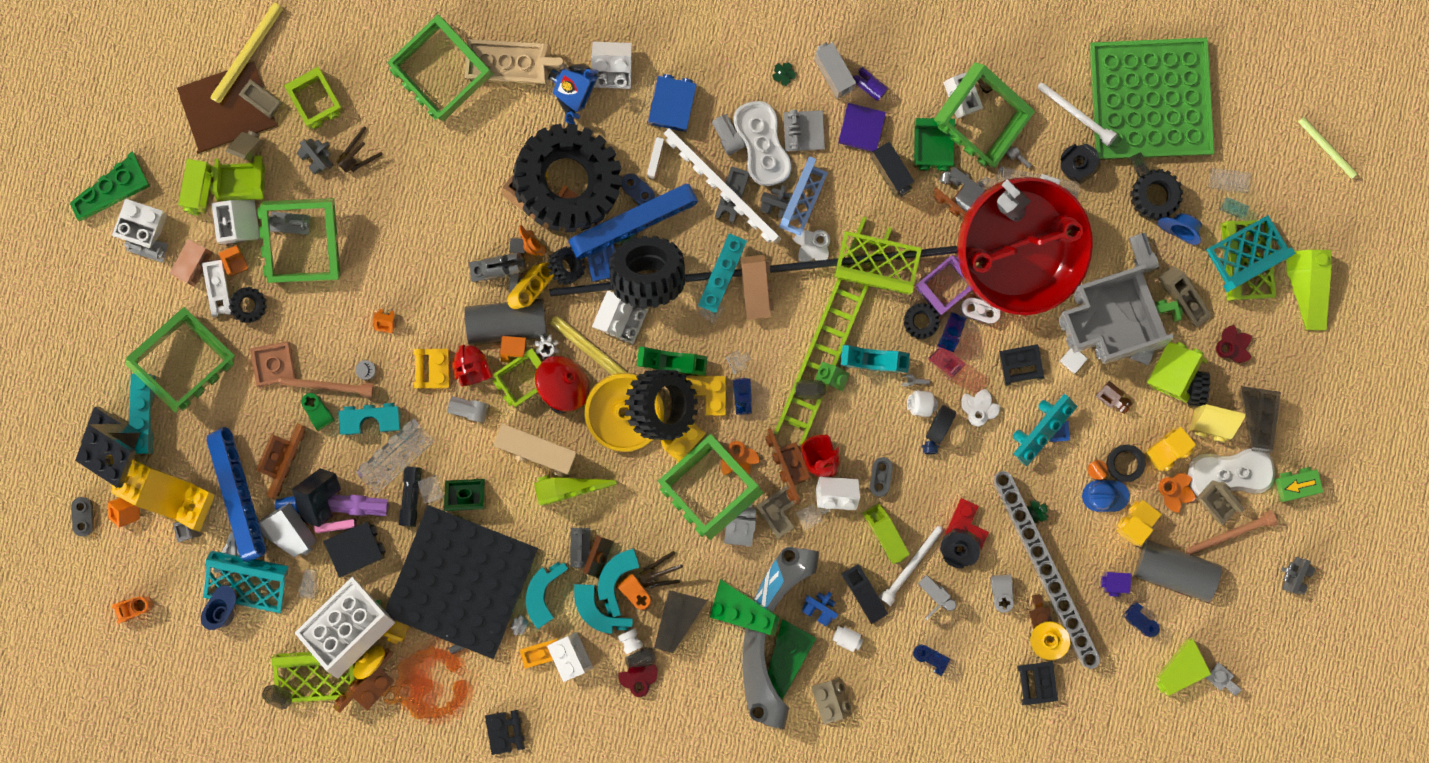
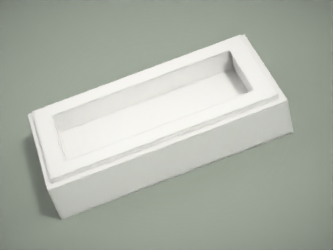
M657 137L655 140L647 177L655 180L664 145L663 138Z

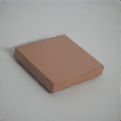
M289 341L250 348L257 387L279 384L278 379L280 377L296 379Z

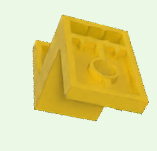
M134 458L123 487L116 488L112 485L111 493L137 507L174 519L198 532L202 528L215 497V494L190 481L149 467Z

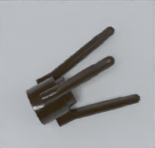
M362 127L347 149L339 156L340 159L336 161L346 173L350 170L354 173L358 168L382 156V152L355 165L357 160L354 156L365 143L362 142L351 153L349 152L363 135L366 127Z
M675 551L670 552L650 566L644 567V571L639 572L644 587L650 586V588L680 583L679 579L656 581L659 580V576L683 568L682 564L660 572H656L655 569L652 570L673 556Z

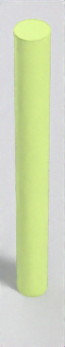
M1305 117L1298 121L1351 179L1358 174Z

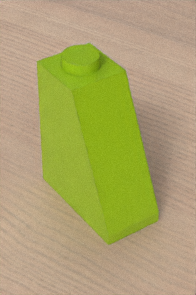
M879 503L862 512L892 564L899 563L910 555L892 520Z
M1188 638L1184 641L1156 676L1158 679L1156 685L1161 693L1169 696L1211 675L1193 638Z

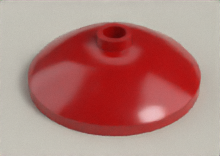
M552 356L545 359L536 370L535 384L537 391L549 406L559 411L571 412L585 404L590 393V385L585 372L576 362L567 357Z

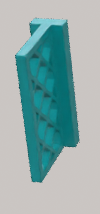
M1269 215L1206 249L1226 283L1223 285L1226 292L1231 291L1296 254L1292 247L1288 249ZM1265 222L1268 226V234L1260 231L1261 223ZM1247 231L1255 234L1253 242L1245 240ZM1259 236L1267 238L1266 246L1257 244ZM1231 240L1240 242L1238 250L1230 248ZM1271 240L1276 241L1281 249H1271ZM1244 244L1252 246L1251 255L1242 252ZM1256 248L1265 251L1263 259L1255 257ZM1214 249L1225 250L1223 259L1217 257ZM1229 252L1237 255L1236 263L1227 260ZM1241 256L1250 259L1248 267L1240 265ZM1226 265L1235 267L1233 276L1229 277L1225 270Z
M210 551L205 562L206 575L203 598L210 599L213 593L209 592V587L213 584L218 588L222 585L219 581L226 577L231 584L230 587L235 588L240 594L236 598L237 605L281 613L289 566L256 559L245 562L237 555ZM211 569H219L223 575L216 578L212 574ZM233 572L239 573L242 579L235 582L229 574ZM252 576L258 577L261 583L255 586L249 578ZM271 580L280 581V587L274 590L268 582ZM244 581L251 588L245 593L238 586ZM263 585L270 592L266 596H263L258 590ZM254 592L259 600L256 602L251 601L247 595ZM274 596L278 601V605H270L266 599Z

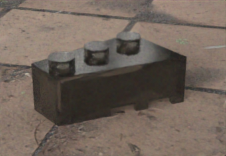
M1241 386L1239 393L1243 413L1245 414L1250 449L1252 451L1271 453L1274 447L1281 392Z
M669 590L654 648L674 653L706 604L707 599Z

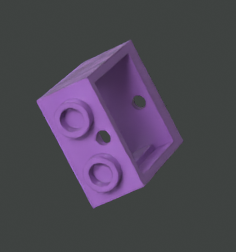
M953 255L915 285L917 291L928 304L936 309L939 317L972 290L968 285L965 290L944 306L926 285L928 281L949 264L967 284L960 269L958 257Z

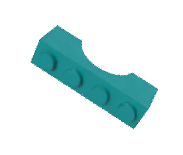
M131 374L129 425L141 432L134 449L136 451L135 454H153L154 434L151 428V406L155 393L136 374ZM149 374L156 381V376Z

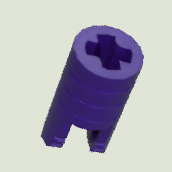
M863 67L858 70L860 76L853 75L856 85L876 101H879L887 92L888 87Z

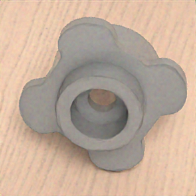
M522 615L515 618L511 625L512 633L514 635H522L525 632L528 620L524 619Z

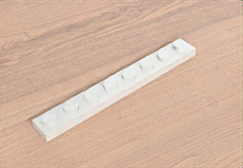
M670 128L664 133L667 137L665 141L673 149L677 146L681 150L679 155L686 162L691 160L695 164L692 168L700 176L704 173L708 177L706 182L714 189L718 187L722 191L720 195L727 202L731 200L736 205L734 209L741 216L745 214L749 218L747 222L755 230L760 228L763 231L761 236L768 243L773 241L777 244L781 240Z

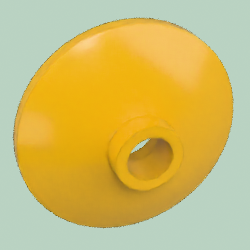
M1048 621L1034 628L1030 637V643L1033 651L1039 657L1046 660H1056L1067 653L1070 647V637L1067 630L1061 624ZM1053 636L1055 640L1049 641L1047 637Z
M381 646L369 648L355 663L353 668L354 677L364 679L374 673L384 659V648Z

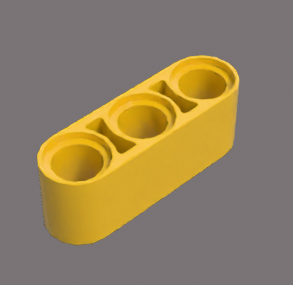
M550 263L537 264L528 270L508 295L507 302L512 309L528 307L533 303L554 276L549 274L551 269H548L547 266Z

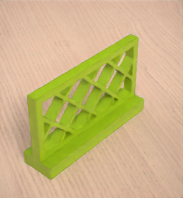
M1258 220L1226 221L1221 223L1222 240L1235 234L1237 226L1245 228ZM1265 222L1261 223V225H1264V232L1268 234V226ZM1247 232L1245 235V240L1250 234H1252L1253 236L1255 234ZM1259 236L1257 244L1262 243L1266 246L1267 238ZM1231 240L1230 248L1238 250V241ZM1244 244L1250 250L1247 254L1251 255L1252 247ZM1256 251L1255 256L1263 259V257ZM1229 252L1227 260L1236 263L1237 255ZM1241 256L1240 265L1244 263L1249 266L1248 258ZM1226 265L1225 270L1229 277L1233 276L1235 267ZM1274 266L1268 269L1265 276L1262 274L1257 275L1261 278V281L1256 286L1249 280L1245 282L1253 289L1249 295H1242V286L1245 284L1243 283L1226 292L1227 301L1276 298ZM1263 282L1269 286L1270 294H1263L1258 289Z
M844 231L834 278L911 295L922 248ZM848 236L856 238L860 244L851 251L846 244ZM870 241L875 242L879 248L871 255H869L864 247ZM888 246H894L898 254L889 259L883 249ZM862 247L867 257L857 262L852 252ZM907 250L916 251L915 260L908 264L903 253ZM881 251L887 261L877 267L871 257ZM850 254L855 265L850 268L841 266L842 259ZM900 256L906 265L896 271L890 261ZM869 259L875 268L870 272H865L859 264ZM887 263L894 271L888 277L883 276L879 268ZM908 268L912 274L910 282L902 280L898 273Z
M310 651L274 654L271 658L274 670L276 703L334 700L341 694L344 695L338 689L344 681L350 685L355 680L353 664L349 667V672L346 676H340L342 680L335 687L327 680L331 675L330 673L323 677L316 671L321 664ZM301 666H306L312 671L306 679L296 672ZM286 667L292 673L284 680L279 675L278 668ZM313 673L323 680L316 688L307 681ZM293 675L302 681L297 689L287 682ZM324 682L333 689L329 695H323L318 690ZM304 683L313 690L309 696H303L298 691ZM284 685L293 691L290 697L281 698L280 689Z

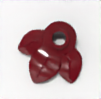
M1235 325L1226 327L1222 332L1221 340L1216 344L1217 355L1224 359L1230 358L1236 363L1250 360L1252 357L1245 349L1250 344L1252 335L1237 333ZM1223 345L1228 347V352H1223Z
M633 658L629 663L628 672L622 671L618 673L619 682L623 687L630 689L634 696L643 697L649 692L650 685L656 681L658 671L656 665H650L645 668V665L639 659ZM638 683L643 685L642 691L636 689Z

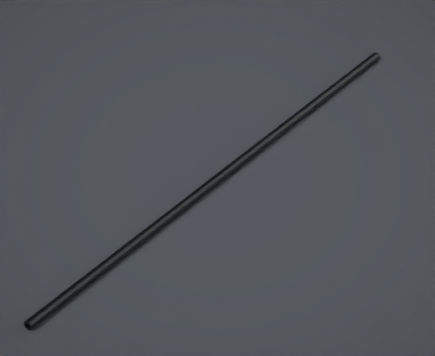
M957 246L922 249L920 257L956 254ZM912 250L903 253L905 259L915 258L917 252ZM891 252L885 254L890 259L893 256L897 255L898 252ZM882 253L871 257L874 262L887 261ZM867 255L854 257L856 258L857 262H859L866 258ZM898 256V257H896V258L893 259V260H899V259H902V258H901L900 256ZM844 257L841 266L855 264L852 257ZM838 258L770 265V273L837 266ZM867 259L862 263H871V261ZM742 268L735 269L732 277L742 276ZM712 272L685 274L686 282L709 280ZM611 282L549 290L550 297L608 291L612 290Z

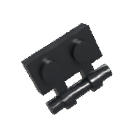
M518 710L511 711L512 719H506L505 712L485 715L491 755L511 752V743H516L517 750L525 749L524 741L526 740L521 728V723L523 722L522 717H519ZM509 725H513L515 735L513 737H509Z

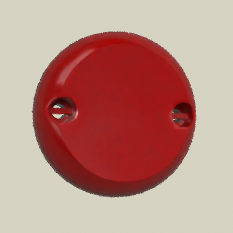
M1012 178L1008 180L1017 186L1031 201L1026 206L1025 217L1021 221L1015 222L999 210L997 200L1006 191L1002 186L1006 180L988 188L972 203L961 223L957 242L958 260L967 284L985 303L1006 313L1034 315L1057 307L1066 301L1076 291L1077 287L1080 286L1092 258L1093 235L1084 208L1068 190L1054 182L1041 178Z

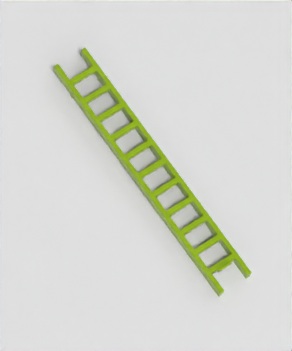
M864 216L857 230V234L861 233L862 228L867 219ZM888 227L884 240H888L892 230L891 227ZM854 238L852 242L850 251L855 248V245L857 243L856 238ZM868 242V244L878 247L875 242ZM852 252V254H853L854 256H861V255H858V254ZM866 263L872 266L871 270L875 268L872 263ZM837 279L776 426L774 435H778L782 422L785 420L799 429L800 427L805 428L799 445H802L805 441L828 385L824 383L823 387L801 379V376L806 366L816 370L820 368V365L808 361L813 347L835 356L832 365L836 366L843 345L847 340L868 289L867 285H864L861 295L858 297L839 289L841 279ZM835 294L857 302L852 315L830 307ZM828 312L850 320L845 333L823 324ZM820 330L843 338L838 351L816 343ZM798 384L820 392L815 406L793 397ZM791 402L813 410L808 424L786 415Z

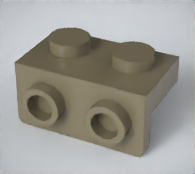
M1212 480L1197 498L1219 524L1224 525L1235 511L1243 512L1245 509L1241 505V500L1229 491L1230 487L1225 482Z
M840 677L811 686L823 724L838 721L852 715L851 705L847 700L845 686L841 682Z

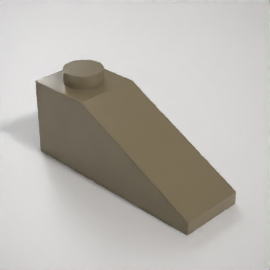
M250 130L248 134L241 132L227 147L226 152L254 162V156H258L264 140L259 139L260 135Z
M1172 266L1158 278L1171 298L1177 301L1178 305H1181L1182 311L1196 328L1212 316L1183 271Z

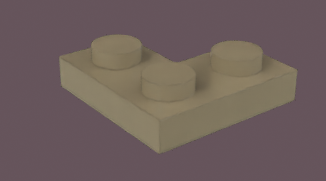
M787 485L756 505L777 538H780L794 528L784 513L786 509L794 505V501H790L786 492L788 490Z

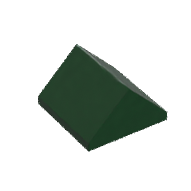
M485 479L445 481L444 511L486 509Z

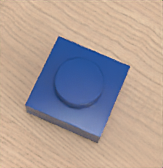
M1068 421L1064 422L1049 442L1070 441Z

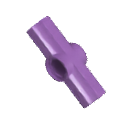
M333 495L327 500L331 512L348 513V515L366 516L368 514L387 516L389 507L388 499L367 498V496Z

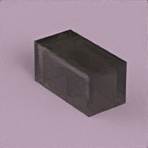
M1141 152L1130 157L1138 177L1150 173Z

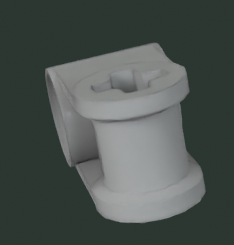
M1011 574L991 576L995 608L1002 613L1009 612L1014 604ZM1002 598L1009 602L1006 609H1003V606H999Z

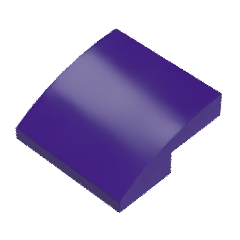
M848 103L838 143L873 152L878 147L886 112Z

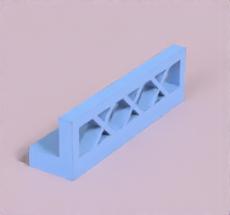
M810 156L779 226L799 236L803 233L828 172L814 167L816 159ZM814 173L822 178L820 181L813 182L810 174ZM811 188L814 196L806 198L803 190ZM805 203L808 211L800 213L797 205ZM798 218L801 224L800 229L789 225L790 221Z

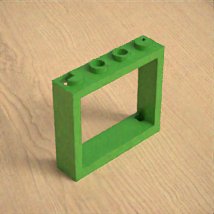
M439 14L387 62L391 67L390 71L396 78L400 76L404 81L402 85L409 92L413 91L417 95L415 97L417 102L421 106L426 105L430 109L428 114L434 120L439 119L442 122L494 74ZM440 28L481 72L441 111L400 67Z
M974 62L934 121L939 124L938 128L941 131L952 136V141L958 145H963L965 147L964 151L967 154L975 156L978 164L983 167L995 168L1032 117L1035 110L988 67ZM979 78L1016 110V113L986 155L949 123Z
M335 198L262 202L260 207H258V218L262 219V227H260L259 232L260 238L264 240L261 254L266 262V265H263V275L267 277V283L338 280L341 276ZM325 208L330 272L274 274L269 211Z
M183 307L127 356L125 365L175 413H178L180 410H186L194 397L199 398L205 392L204 388L206 386L216 383L223 371L227 372L233 367L235 355ZM185 323L224 361L177 402L138 363Z
M711 434L658 480L662 486L659 490L667 498L671 496L674 499L671 503L678 511L683 509L685 512L683 517L690 524L694 522L697 525L695 530L701 537L706 535L709 540H712L764 493ZM714 449L748 488L707 525H704L671 486Z

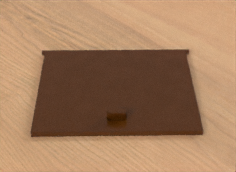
M254 61L246 64L221 103L213 101L211 95L228 70L177 87L198 148L197 154L233 142L241 132L248 134L250 130L258 133L278 126V123H275L274 117L270 119L238 95L250 79L263 88Z

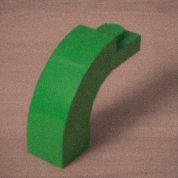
M639 347L637 366L650 370L679 371V374L705 376L708 356Z

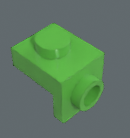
M1167 300L1155 302L1158 314L1171 311L1173 322L1181 320L1183 311L1177 301L1167 303Z
M822 362L815 380L843 391L850 373L837 366Z

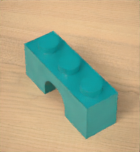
M385 403L381 408H375V405H363V409H356L355 406L344 407L343 411H339L340 435L363 434V422L371 417L376 418L379 422L380 432L402 431L400 407L395 406V403Z

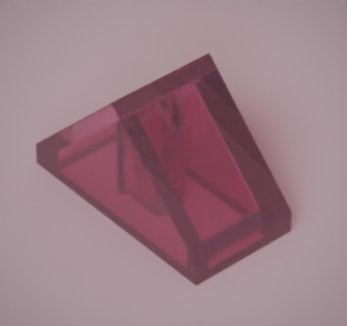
M942 345L928 358L948 380H951L966 365Z

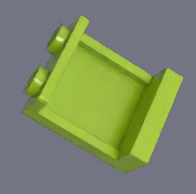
M262 155L254 156V163L221 164L219 159H215L214 166L211 167L214 181L210 183L211 194L215 195L217 202L264 199L265 163Z
M1169 342L1147 383L1154 390L1187 403L1190 398L1187 390L1201 363L1207 364L1208 360L1203 356L1204 353L1198 349L1193 348V350H1190L1183 343L1177 342L1174 344Z

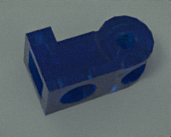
M951 312L937 346L954 352L959 343L966 317Z
M750 377L732 379L736 415L752 414Z
M1134 601L1121 617L1144 636L1155 637L1160 631L1159 624L1140 612L1143 607Z
M922 644L915 646L912 652L914 659L917 661L927 662L936 667L934 673L939 676L943 675L950 661V658Z

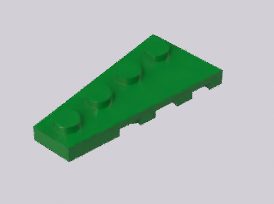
M133 151L121 163L118 162L108 174L101 176L96 184L88 187L70 202L79 222L150 187Z
M720 579L710 618L775 636L780 616L765 606L760 605L753 598L746 596L727 581Z
M784 619L781 620L780 630L768 670L770 681L782 701L817 640L816 637Z

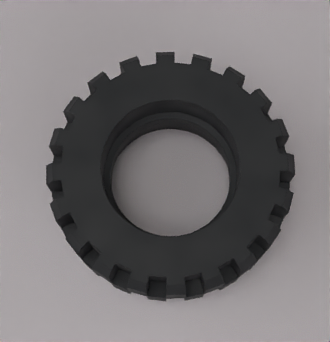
M642 236V238L638 239L637 237L631 238L629 242H623L621 247L618 246L609 259L612 291H614L618 299H621L625 304L630 303L632 307L637 308V306H640L642 309H648V307L657 308L661 304L666 305L670 300L676 299L678 294L684 289L686 277L683 253L673 242L669 243L668 239H659L658 236ZM643 270H656V271H657V272L651 273V274H639V273H637V272H640V271H643Z

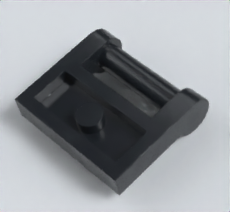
M1038 344L999 351L1005 386L1026 380L1044 379ZM1035 365L1036 371L1015 375H1010L1009 373L1010 369Z
M1053 661L1017 665V672H1020L1023 699H1021L1022 705L1058 701ZM1029 670H1033L1037 697L1031 698L1027 672Z

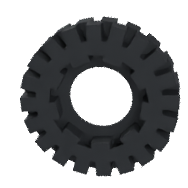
M568 123L566 128H562V124H555L551 126L550 130H547L545 127L537 131L535 137L531 136L525 142L524 147L521 148L513 169V188L517 189L515 196L518 203H524L522 209L528 216L532 213L536 216L535 222L541 226L546 222L550 224L549 229L559 231L560 227L565 228V232H575L579 227L583 231L591 228L593 223L597 225L612 209L622 185V176L619 175L622 170L620 161L614 160L616 153L612 146L606 148L604 146L606 140L601 135L594 138L591 136L593 130L584 127L583 131H579L576 124ZM572 159L584 167L588 175V185L580 196L562 198L550 190L546 182V171L554 161Z

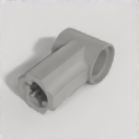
M727 114L712 121L728 156L745 148L741 136L735 131Z
M1146 233L1130 237L1129 242L1135 256V266L1138 267L1145 264L1146 269L1143 274L1159 269L1157 257L1151 250Z
M451 396L447 413L485 423L489 404Z

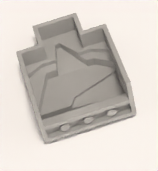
M1145 264L1077 287L1074 297L1076 303L1080 304V306L1064 311L1060 316L1061 319H1059L1061 329L1065 330L1067 334V345L1070 349L1072 348L1074 353L1096 346V355L1105 364L1140 352L1145 354L1166 347L1174 338L1173 334H1166L1143 276V272L1146 269Z

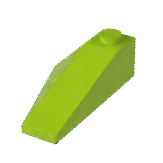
M1331 250L1295 251L1296 254L1286 259V272L1288 278H1290L1305 329L1326 331L1331 280Z
M549 475L539 477L538 482L534 483L539 506H544L617 485V481L550 478Z

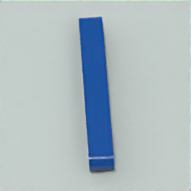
M687 183L572 237L568 242L576 258L583 259L693 207L698 203V199L690 184Z
M222 427L207 435V444L239 555L243 561L250 562L265 555L266 547L233 434L229 428Z

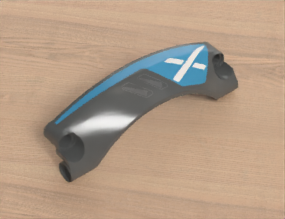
M784 548L766 573L754 600L773 612L782 597L794 585L816 573L820 552L804 548ZM787 550H791L795 554L794 559L790 562L786 561L783 557L784 552ZM745 628L742 666L745 696L750 717L754 721L761 722L767 726L785 729L789 707L778 696L768 676L764 656L766 634ZM755 707L763 708L764 714L761 717L753 715L752 711Z

